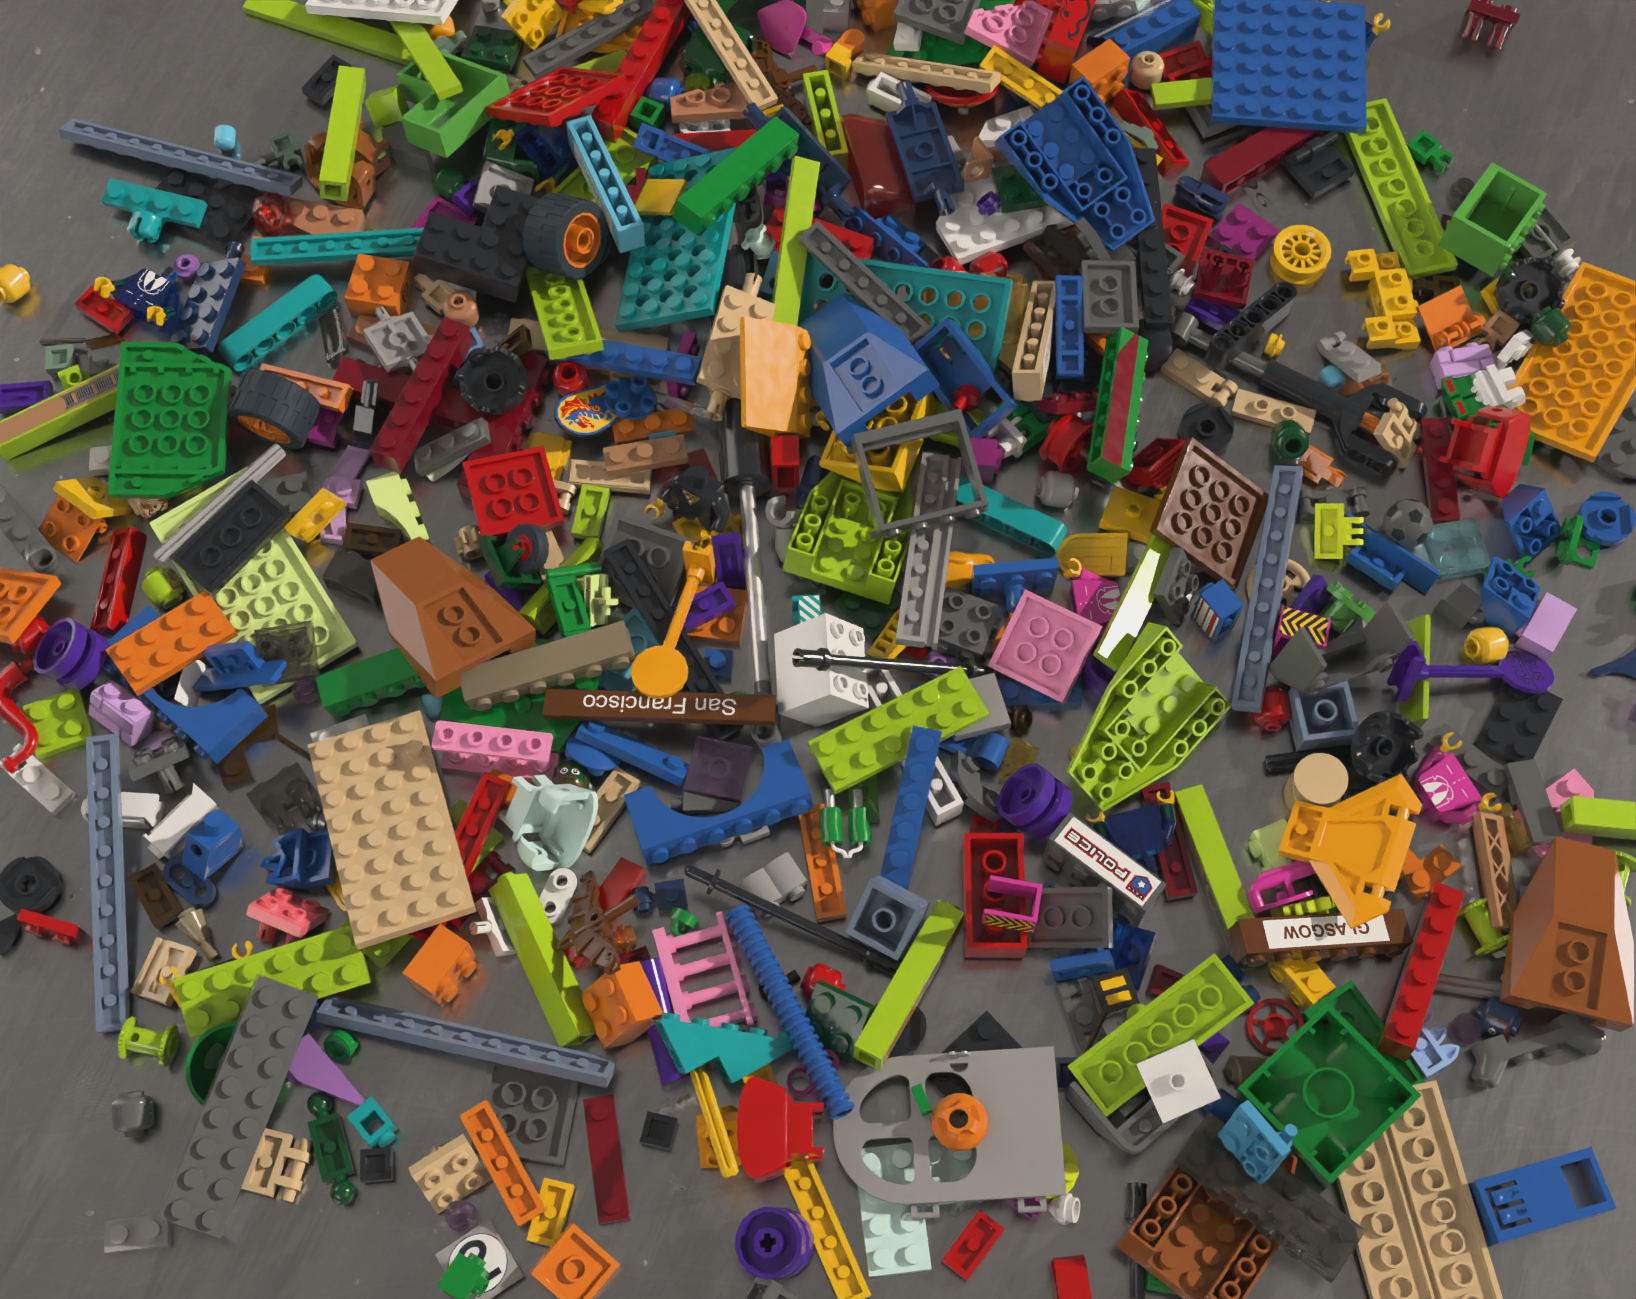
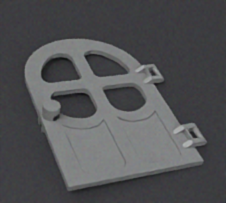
M1054 1046L971 1052L961 1051L956 1053L951 1051L940 1054L891 1057L886 1060L880 1071L870 1066L864 1069L850 1082L844 1091L850 1095L849 1102H853L855 1105L849 1114L842 1118L834 1119L833 1123L834 1144L844 1170L861 1189L873 1197L895 1204H911V1219L940 1218L939 1203L1012 1198L1018 1199L1019 1213L1047 1212L1046 1196L1066 1195ZM954 1073L957 1076H961L969 1085L973 1097L983 1105L988 1117L987 1133L984 1139L976 1146L977 1157L972 1171L964 1179L955 1182H937L931 1177L929 1141L935 1135L931 1126V1118L928 1115L922 1116L911 1087L921 1083L926 1095V1079L931 1074ZM895 1076L906 1077L909 1080L910 1118L906 1121L864 1122L860 1116V1105L864 1097L876 1085ZM968 1115L949 1118V1122L954 1128H962L968 1123ZM909 1138L913 1143L914 1180L909 1184L901 1185L889 1182L876 1175L863 1162L862 1148L864 1144L869 1140ZM1040 1198V1205L1024 1206V1199ZM933 1204V1212H918L917 1205Z

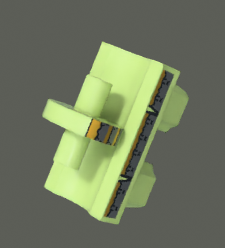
M609 574L585 575L584 578L577 579L580 592L584 594V606L591 627L608 624L610 605L619 604V598L611 597V587H608Z

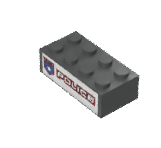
M1069 812L1049 837L1043 853L1046 863L1056 871L1061 870L1067 874L1069 880L1076 887H1112V909L1117 912L1118 918L1128 925L1133 924L1138 927L1158 902L1167 885L1071 812Z

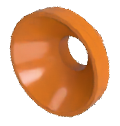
M955 1093L944 1097L936 1105L931 1117V1126L936 1139L941 1145L953 1151H967L976 1147L984 1139L988 1129V1117L983 1105L976 1098L964 1093ZM956 1110H962L968 1115V1123L962 1128H954L949 1122L951 1113Z

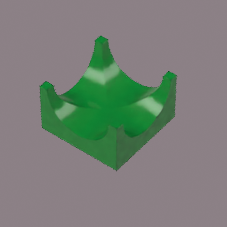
M1327 1002L1238 1087L1236 1097L1242 1103L1249 1100L1276 1132H1282L1288 1124H1292L1297 1128L1298 1132L1292 1139L1291 1147L1308 1165L1316 1176L1317 1181L1327 1189L1374 1141L1416 1103L1421 1094Z

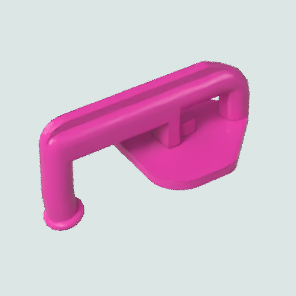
M781 0L758 11V18L765 40L770 44L771 48L780 53L787 54L794 51L800 37L813 44L812 53L815 56L827 54L836 43L806 26L807 16L805 10L790 0Z
M1296 861L1261 873L1251 883L1247 893L1253 914L1313 895V890L1296 895L1291 881L1315 874L1312 866L1306 862ZM1282 885L1284 891L1275 894L1277 901L1264 905L1260 892Z

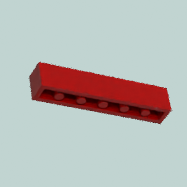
M1435 882L1428 893L1377 1050L1403 1061H1407L1415 1050L1465 892Z

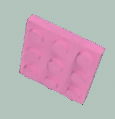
M1025 589L988 666L1065 704L1103 626Z

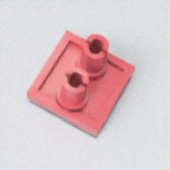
M275 888L249 904L246 915L261 921L256 935L258 940H262L264 936L263 942L273 943L276 940L277 930L280 929L287 932L285 943L283 944L286 945L305 939L307 932L327 919L329 909L320 906V903L313 899H303L296 896L287 888Z

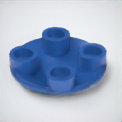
M635 375L632 378L609 381L604 392V403L614 415L623 419L638 420L649 416L655 410L657 395L654 389L647 384L645 377Z
M577 732L567 739L564 751L565 756L586 767L587 771L592 775L601 776L604 771L616 768L621 762V759L576 739Z

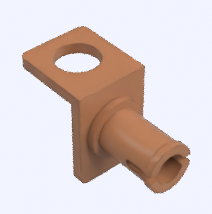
M979 136L974 137L971 150L973 160L966 162L963 182L966 184L990 178L993 163L1008 159L996 146L987 148ZM978 166L980 172L970 175L972 169Z

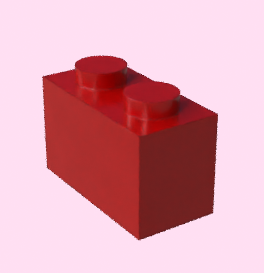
M783 433L778 436H771L772 490H798L800 484L799 435Z

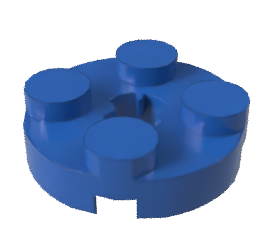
M1597 492L1584 501L1577 513L1584 516L1581 529L1583 538L1606 546L1623 543L1636 525V515L1633 507L1630 504L1626 505L1620 500L1621 496L1612 492ZM1603 514L1609 515L1607 518L1611 517L1613 521L1605 523L1601 517Z

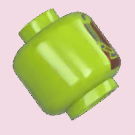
M155 566L145 573L146 578L143 580L141 588L152 605L168 609L183 599L182 594L185 586L172 568Z

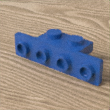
M858 205L853 206L855 213L853 215L849 214L851 218L846 221L845 227L848 230L874 238L873 251L886 262L930 268V265L917 255L918 252L927 247V244L920 239L918 234L905 227L897 217L889 214L874 219Z
M1349 512L1344 514V517H1355ZM1352 523V528H1363V534H1352V539H1363V545H1351L1354 549L1345 561L1350 563L1356 570L1365 573L1376 580L1379 585L1391 591L1396 588L1402 579L1425 594L1430 590L1440 575L1438 570L1366 523Z
M249 641L210 645L203 654L214 668L206 669L192 688L195 692L264 684L271 685L280 679L287 663L284 659L265 662L257 652L256 647Z

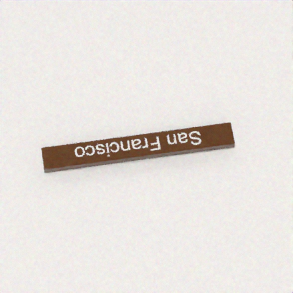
M546 689L543 717L544 719L775 726L777 698L776 695L677 692L666 698H650L639 691Z

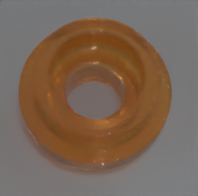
M619 924L616 927V931L613 932V941L616 949H621L623 953H628L630 949L636 948V937L631 925L624 926V924Z

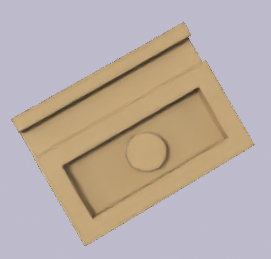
M156 937L130 992L138 997L171 1007L175 999L169 991L171 987L160 983V972L165 979L171 980L175 977L170 969V966L178 969V977L186 975L197 951L192 947Z

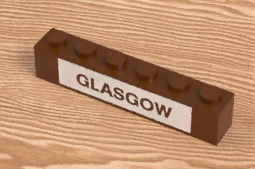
M1389 909L1387 913L1353 929H1350L1341 913L1238 919L1228 929L1235 963H1247L1249 967L1260 966L1266 962L1285 965L1294 960L1313 963L1321 960V958L1341 961L1349 956L1368 959L1377 954H1385L1386 957H1396L1403 954V950L1413 943L1404 909Z

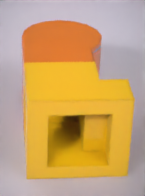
M858 29L847 30L825 55V70L846 81L851 75L852 62L864 52L863 32Z

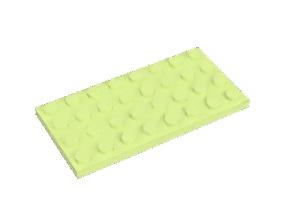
M248 467L243 468L151 521L149 524L160 542L163 544ZM285 528L260 550L215 596L210 594L238 634L237 637L227 643L249 641L256 647L257 652L265 662L284 659L287 663L277 682L271 685L264 684L249 687L259 704L264 703L359 646ZM172 560L193 596L206 590Z

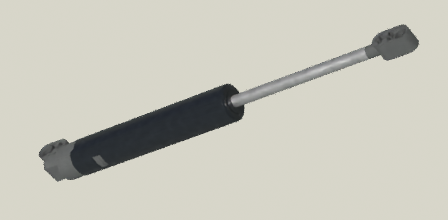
M756 186L749 191L744 200H738L735 205L715 315L724 287L728 285L742 291L746 274H755L753 251L750 248L744 250L741 244L744 242L745 234L749 229L757 228L761 224L766 226L764 203ZM715 315L709 316L710 332L713 326ZM730 398L726 401L722 420L716 421L721 483L724 485V493L740 498L754 691L757 695H772L756 497L761 496L772 487L769 438L766 435L742 427L741 399ZM777 703L775 726L750 725L752 738L760 749L782 742L780 714H778ZM772 731L768 739H761L763 733Z

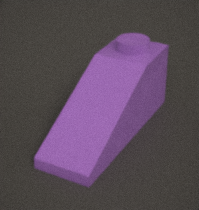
M309 1034L305 1035L300 1041L286 1077L292 1083L297 1080L304 1087L317 1092H324L332 1098L355 1107L363 1104L366 1100L316 1040Z

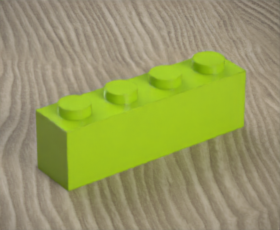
M828 70L804 73L803 95L808 115L812 120L813 136L848 171V149Z

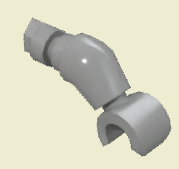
M781 495L767 502L765 512L769 522L779 527L775 530V552L784 564L787 547L796 528L793 526V523L798 522L803 509L785 511L787 500L784 495ZM813 581L816 586L820 584V582Z

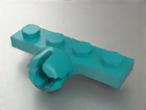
M111 178L101 199L105 206L132 212L127 231L132 237L142 242H145L146 238H148L147 243H155L158 240L162 227L166 222L199 228L208 206L203 200Z

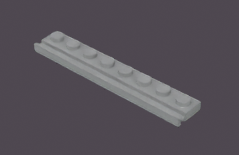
M922 453L913 517L956 507L962 457L953 459L948 455ZM938 522L928 524L927 529L912 532L911 530L895 644L920 648L930 646L937 650L954 522L946 525H939Z

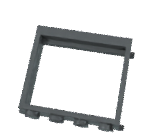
M961 409L853 434L850 441L852 447L846 448L847 454H854L875 529V532L869 533L871 539L879 538L882 535H885V538H893L901 535L902 530L910 528L912 532L927 529L928 524L938 522L939 525H946L954 522L955 517L965 515L966 519H970L988 510L987 498ZM955 431L975 502L884 524L864 452Z

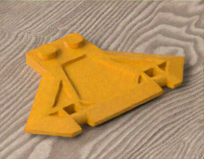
M1402 774L1329 808L1295 800L1278 849L1279 856L1309 863L1350 929H1353L1389 911L1391 901L1384 899L1383 895L1385 891L1395 892L1416 827V823L1408 821L1409 814L1419 815L1422 803ZM1391 810L1397 811L1396 817L1389 815ZM1365 887L1372 888L1371 894L1364 893Z

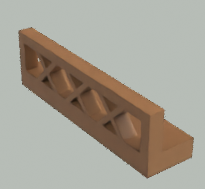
M1479 811L1473 813L1475 822L1472 823L1484 898L1487 897L1488 899L1487 908L1490 911L1492 928L1500 929L1504 936L1510 932L1512 914L1518 905L1503 816Z

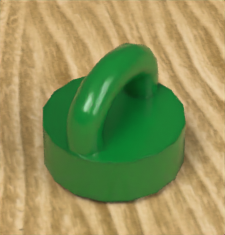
M677 907L672 909L668 917L672 920L670 930L674 937L688 933L689 929L695 930L699 922L698 917ZM678 925L682 926L680 931H678Z
M342 1030L333 1031L325 1038L323 1043L326 1054L331 1059L339 1062L346 1061L359 1044L355 1036Z

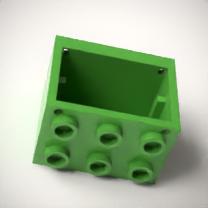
M1491 162L1452 216L1438 246L1493 277L1499 268L1505 269L1513 253L1517 252L1525 240L1523 237L1529 234L1536 225L1537 219L1546 207L1542 202L1547 193Z

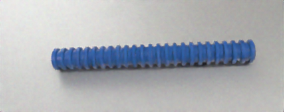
M747 904L738 905L725 916L726 920L731 922L730 928L735 930L734 935L736 938H739L738 943L743 946V953L747 954V960L752 962L750 964L751 968L756 970L755 976L760 978V985L765 986L763 991L765 994H769L767 997L768 1001L773 1002L772 1008L777 1010V1018L782 1019L780 1024L786 1027L785 1033L790 1035V1043L795 1044L793 1049L799 1052L798 1058L803 1060V1068L808 1069L806 1073L808 1077H812V1085L817 1086L815 1088L816 1093L821 1094V1102L826 1103L824 1108L826 1111H830L829 1118L835 1120L849 1114L855 1105L853 1102H849L850 1095L844 1092L846 1090L845 1086L840 1085L841 1078L835 1075L837 1073L836 1069L831 1068L832 1061L827 1059V1052L822 1051L823 1044L818 1042L819 1036L813 1034L815 1029L813 1026H809L810 1019L804 1017L806 1012L804 1009H800L802 1006L801 1002L796 1001L797 995L792 993V985L787 984L789 980L786 976H783L784 970L779 968L780 963L778 960H775V953L770 952L772 948L769 944H766L767 938L762 936L763 930L758 928L759 923L754 920L755 915L750 912V906Z

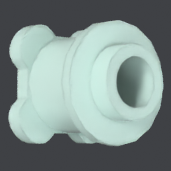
M764 224L757 228L749 229L745 234L744 242L741 244L744 250L750 248L758 260L768 259L771 257L772 251L776 250V240L769 238L765 234L767 227Z

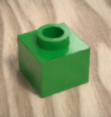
M641 96L630 114L631 127L639 130L641 124L645 123L659 129L665 119V108L663 104Z

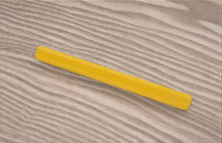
M705 1064L690 1071V1075L721 1174L724 1178H729L730 1176H736L739 1170Z

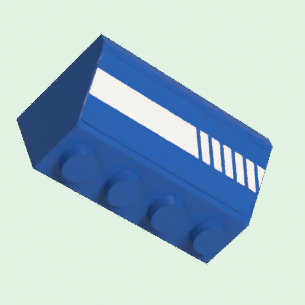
M1160 0L1088 36L1087 41L1095 49L1108 39H1111L1130 57L1129 68L1133 58L1138 53L1143 51L1158 53L1196 34L1201 14L1190 0Z

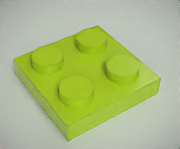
M81 689L75 691L68 690L23 706L25 715L34 724L39 735V744L35 750L36 757L39 760L86 744V737L95 736Z

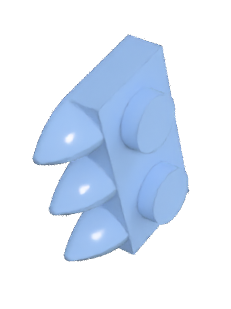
M1432 1009L1427 1010L1415 1050L1409 1057L1424 1079L1452 1063L1456 1059L1460 1048L1454 1044L1439 1045L1447 1034V1028L1441 1026L1427 1028L1434 1018L1435 1011Z

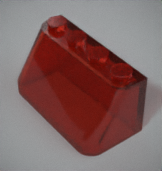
M852 113L841 115L840 121L848 149V170L853 177L852 183L859 206L874 219L889 214L895 217L915 214V203L886 120Z

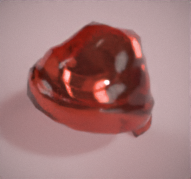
M275 192L266 193L253 200L252 216L258 232L264 237H281L290 226L292 218L291 207L284 199V196Z

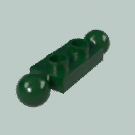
M318 1091L313 1093L307 1101L308 1111L317 1118L307 1122L322 1182L326 1184L333 1181L334 1183L330 1190L332 1201L338 1205H347L354 1199L356 1192L354 1185L346 1180V1176L355 1173L340 1114L336 1112L329 1115L328 1112L332 1107L331 1097L324 1092Z

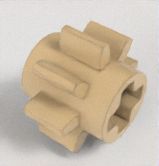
M476 525L462 527L458 531L459 536L454 537L458 555L464 554L466 559L482 557L483 552L478 543V540L481 538L479 527Z

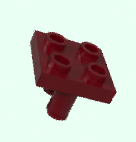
M1471 0L1465 12L1470 17L1461 37L1468 39L1471 30H1473L1470 41L1477 42L1484 20L1494 23L1485 45L1491 47L1495 38H1497L1494 49L1501 50V45L1508 28L1513 29L1516 26L1521 14L1516 13L1517 9L1509 5L1502 4L1501 7L1491 5L1492 0Z
M1203 247L1192 297L1244 310L1247 304L1254 259Z

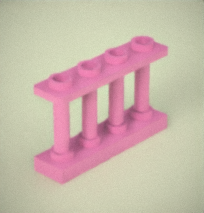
M447 721L436 722L432 748L433 750L444 751L440 767L442 772L482 776L484 772L490 774L492 768L513 777L522 776L529 782H533L532 778L534 775H545L552 782L554 768L560 763V755L550 753L553 741L551 733Z
M722 911L716 913L718 925L672 937V935L666 936L664 927L652 930L674 1013L680 1015V1021L691 1023L687 1010L692 1009V1005L738 992L742 1009L707 1019L710 1020L709 1026L720 1028L721 1022L736 1024L746 1021L748 1031L750 1027L754 1028V1021L758 1020L757 1011L754 1003L748 1004L745 994L750 992L746 974L740 976L737 966L742 964L738 946L732 947L729 937L734 936V932L730 928L731 922H728L726 919L724 920ZM722 936L726 953L680 965V963L674 964L671 953L677 952L676 949ZM730 964L734 981L689 994L688 991L681 992L679 981H683L684 977Z

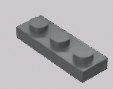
M480 417L414 450L416 472L422 477L490 444L488 422L483 417Z
M1444 723L1425 747L1431 751L1435 746L1443 744L1442 740L1445 734L1453 732L1454 734L1448 738V744L1453 747L1461 740L1462 745L1457 750H1449L1447 752L1448 755L1451 753L1455 755L1476 788L1484 794H1496L1495 798H1491L1495 802L1510 784L1506 771Z

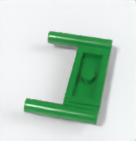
M600 562L545 569V577L548 580L547 588L561 637L564 636L566 638L591 630L575 576L601 573L602 567Z

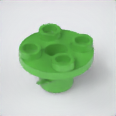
M1338 581L1334 585L1330 583L1326 588L1334 595V603L1323 617L1331 620L1330 628L1343 633L1354 620L1362 617L1370 622L1374 617L1373 615L1376 612L1372 607L1360 598L1356 602L1351 599L1353 594Z

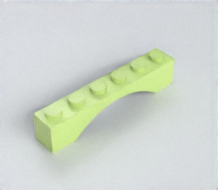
M390 472L366 481L380 517L401 529L410 541L419 536L424 540L429 539L424 523L420 525L417 523L416 518L421 515L416 502H409L407 497L412 492L406 478L401 480L399 473Z

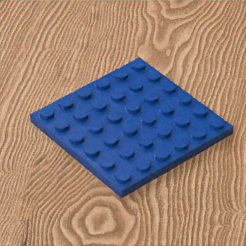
M1213 0L1211 122L1364 134L1367 128L1365 5L1306 0Z

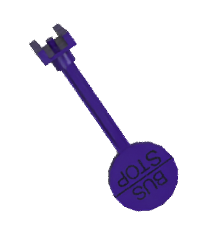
M1412 641L1398 656L1387 684L1388 686H1397L1398 691L1394 697L1396 702H1407L1416 681L1426 680L1427 678H1502L1515 689L1526 693L1538 694L1549 690L1555 677L1552 669L1541 658L1531 653L1517 650L1508 651L1506 657L1500 659L1497 666L1427 665L1417 641Z

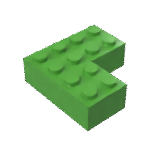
M440 51L461 83L463 92L439 101L414 60L396 75L405 99L416 104L401 117L408 143L448 158L492 118L488 116L485 106L510 94L506 74Z

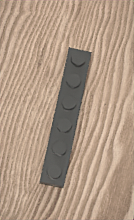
M626 0L618 5L614 12L606 15L600 14L523 57V63L532 75L538 79L644 22L658 0Z
M816 221L798 238L799 243L869 310L900 328L912 346L930 331V326L819 221Z

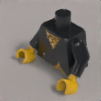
M702 465L689 467L685 472L680 471L669 477L656 495L658 497L657 501L650 503L644 509V514H647L654 508L656 516L653 520H656L665 512L664 503H668L667 507L711 532L710 535L701 539L700 547L702 549L706 548L710 542L712 544L711 536L723 533L730 515V507L724 496V485L709 476L708 469Z

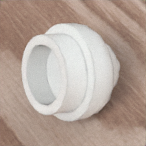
M1066 1193L1064 1196L1052 1199L1047 1204V1210L1062 1225L1076 1223L1080 1214V1200L1077 1197H1073L1071 1193Z

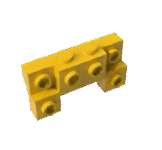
M1374 248L1348 251L1344 261L1345 265L1350 264L1351 266L1350 282L1370 280L1368 287L1376 317L1365 318L1362 325V330L1367 331L1369 336L1366 344L1367 350L1378 348H1397L1403 351L1417 349L1420 343L1415 322V316L1419 312L1417 309L1418 302L1413 299L1412 280L1408 278L1406 269L1401 268L1397 252L1375 254Z

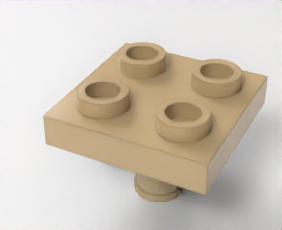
M464 1134L447 1144H436L437 1150H435L434 1146L431 1147L428 1156L408 1168L411 1176L437 1214L492 1180Z

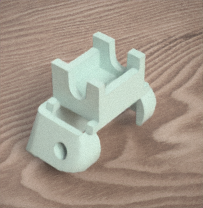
M545 775L533 776L532 781L536 786L528 783L522 776L513 777L512 783L518 788L508 811H500L498 817L514 832L512 839L514 842H518L517 851L520 858L528 867L536 871L568 869L580 856L594 825L598 809L596 792L572 784L555 785ZM539 832L538 835L541 841L528 842L522 834Z

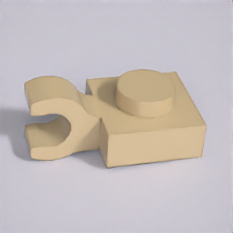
M419 273L413 279L417 282L415 287L422 292V300L438 314L442 315L444 313L443 302L445 298L456 291L443 280L438 279L432 282L426 275Z

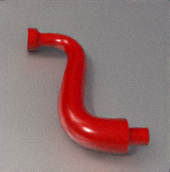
M30 656L20 664L15 660L12 661L0 672V716L18 730L25 739L23 747L12 757L6 756L1 760L4 767L11 774L15 773L18 770V765L26 761L35 752L39 744V735L36 727L11 698L12 691L29 678L26 673L34 668L33 659Z

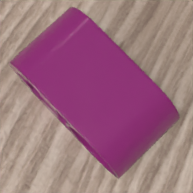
M822 1050L827 1052V1059L832 1061L831 1068L836 1069L837 1073L835 1075L838 1076V1056L831 1050ZM802 1063L792 1069L787 1076V1091L793 1099L799 1101L806 1100L816 1093L815 1088L817 1087L812 1085V1077H808L806 1073L808 1069L803 1068ZM803 1077L808 1080L809 1086L802 1091L796 1090L792 1086L794 1079Z

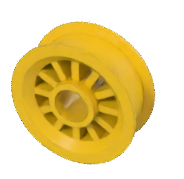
M1293 225L1285 228L1277 235L1270 253V264L1275 274L1282 280L1296 285L1310 284L1324 274L1331 257V246L1326 236L1319 230L1307 225Z

